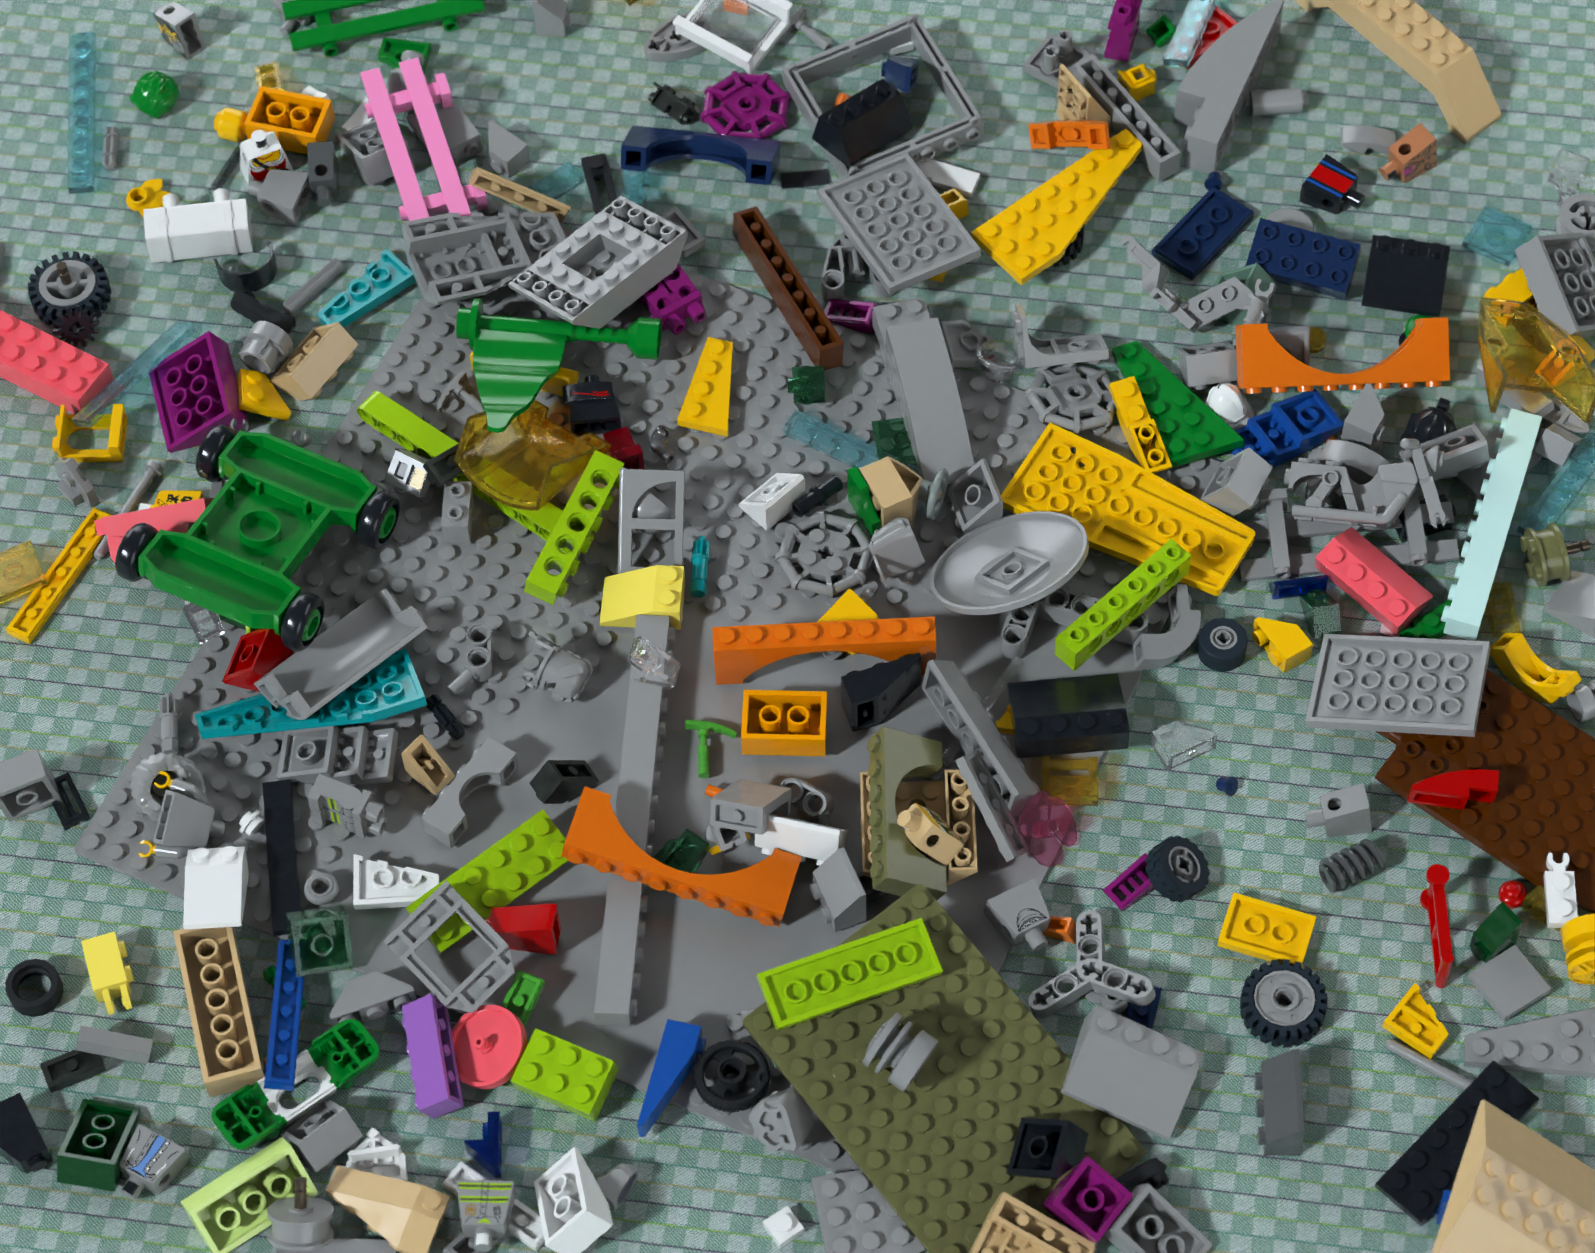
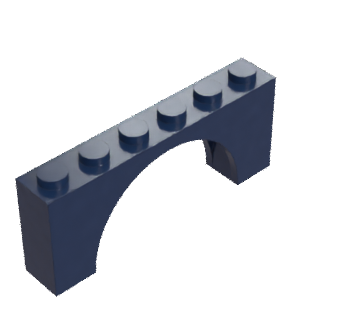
M632 125L621 145L620 169L646 172L649 167L664 161L702 159L724 163L740 170L746 177L745 183L771 185L780 165L781 141Z

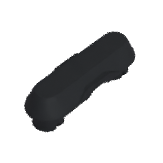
M248 290L244 292L236 291L230 302L231 308L254 323L257 321H267L277 325L287 334H290L292 328L296 325L293 316H290L288 313L281 314L271 307L262 305L255 298V295Z
M1154 1157L1115 1178V1180L1127 1189L1132 1183L1149 1179L1153 1188L1159 1189L1162 1185L1169 1183V1179L1164 1171L1167 1169V1165Z

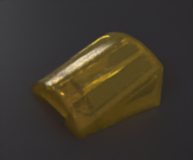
M534 400L524 413L515 417L507 429L500 433L488 431L484 411L469 416L466 420L454 460L466 477L478 489L494 500L517 509L539 510L584 472L595 450L606 454L610 450L611 444L592 433L580 437L547 418L549 407Z

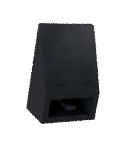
M920 653L903 655L897 660L887 663L880 662L871 668L851 671L841 677L842 707L852 732L879 724L921 685Z

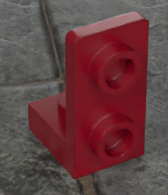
M628 427L603 434L604 441L612 458L625 463L624 468L645 469L643 451L640 444L635 445Z

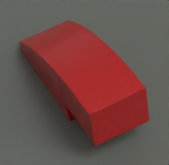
M1483 769L1460 770L1426 778L1412 785L1407 796V802L1464 810L1468 800L1493 803L1498 792L1499 771Z

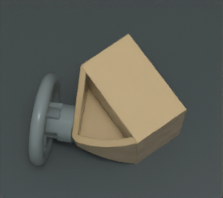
M889 456L859 468L869 485L872 502L881 519V527L896 517L908 518L910 525L913 526L919 501L927 502L926 515L929 520L937 518L947 490L949 478L947 469H940L934 481L931 482L922 479L913 470Z

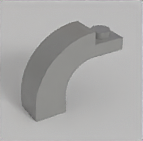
M1328 440L1324 448L1312 449L1308 459L1315 460L1314 464L1325 465V461L1341 462V466L1347 468L1351 480L1359 485L1371 481L1378 472L1380 465L1391 464L1378 453L1359 444L1343 440Z
M1177 584L1167 595L1171 620L1169 632L1163 634L1142 633L1133 643L1136 670L1159 669L1173 663L1196 638L1201 622V610H1190L1192 598L1191 595H1188L1187 585Z

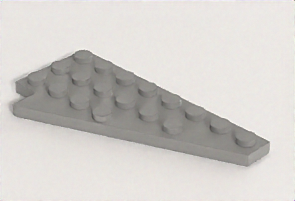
M861 1170L812 1178V1188L825 1253H924L927 1251Z

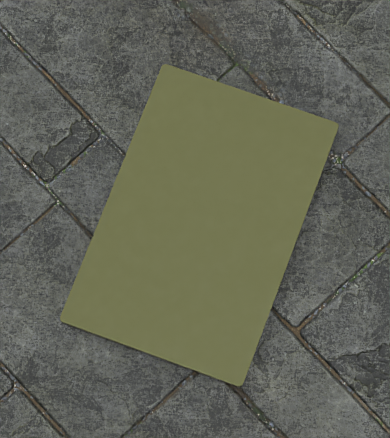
M917 884L838 946L922 918L943 972L941 975L779 1031L775 1028L765 1001L743 1019V1026L928 1253H969L990 1209L1002 1192L1009 1194L1062 1224L1042 1204L1057 1184L1071 1170L1058 1179L1009 1176L1006 1174L1021 1117L1071 1121L1089 1133L1082 1160L1088 1156L1114 1179L1121 1176L1143 1158L1146 1151L1119 1118L1061 1093L1071 1060L923 884ZM896 1012L903 1016L897 1026L900 1031L908 1021L913 1023L908 1035L910 1038L913 1039L923 1030L939 1041L923 1067L904 1092L888 1082V1077L893 1068L887 1065L879 1074L874 1072L880 1059L876 1057L869 1067L862 1064L872 1038L883 1023L891 1019Z

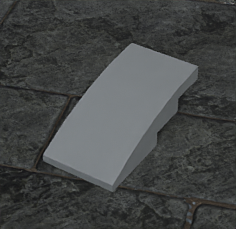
M337 726L284 731L277 779L279 781L290 779L291 782L314 784L318 775L321 774L345 784L392 782L399 733L395 728L368 731L365 726L341 729Z

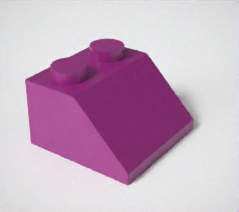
M1086 1156L1057 1184L1042 1206L1070 1230L1096 1243L1114 1222L1133 1194L1091 1158Z

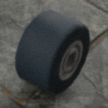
M1217 618L1207 622L1199 634L1197 646L1199 659L1206 667L1214 671L1226 672L1239 667L1245 659L1248 637L1246 630L1241 624L1232 619Z

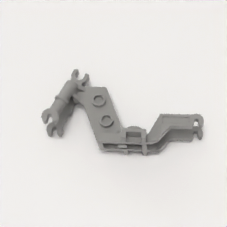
M1125 236L1121 239L1120 243L1123 246L1130 243L1127 247V253L1142 265L1143 289L1194 334L1199 328L1235 310L1247 311L1246 318L1243 319L1244 324H1264L1269 309L1270 297L1275 293L1276 289L1274 283H1270L1268 291L1263 292L1261 291L1263 280L1258 279L1255 284L1256 293L1254 294L1240 280L1232 277L1189 299L1184 305L1179 306L1182 301L1167 288L1163 290L1169 269L1132 236ZM1235 338L1234 341H1233V346H1235V347H1236V338Z

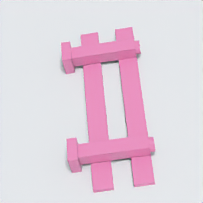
M418 57L399 62L407 90L392 94L387 92L380 68L360 72L369 103L364 104L368 118L373 117L376 121L403 202L402 206H398L402 221L407 220L408 222L446 212L460 213V216H471L469 206L476 205L478 211L488 209L485 191L471 185H461L434 104L440 102L443 109L453 106L451 91L444 72L436 74L435 82L427 84ZM410 110L415 111L442 191L424 197L422 196L395 114Z

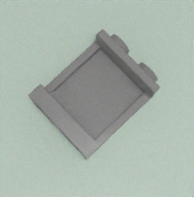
M452 98V107L443 109L441 102L434 104L453 162L456 164L481 151L482 143L480 133ZM414 113L407 117L409 132L414 139L419 137L426 146L416 114Z
M739 779L711 798L710 825L763 835L767 832L768 814L782 816L790 814L791 788Z

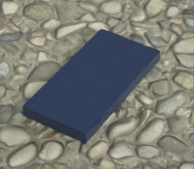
M1212 187L1152 249L1151 254L1193 281L1253 218L1254 211Z

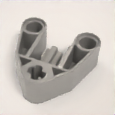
M844 232L838 236L828 249L821 280L822 298L826 303L829 299L843 300L845 297L844 263L848 262L850 277L854 276L855 279H859L861 275H865L864 259ZM868 266L874 295L881 299L892 297L895 293L889 295Z

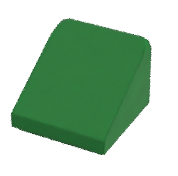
M1165 14L1145 30L1158 48L1183 37Z

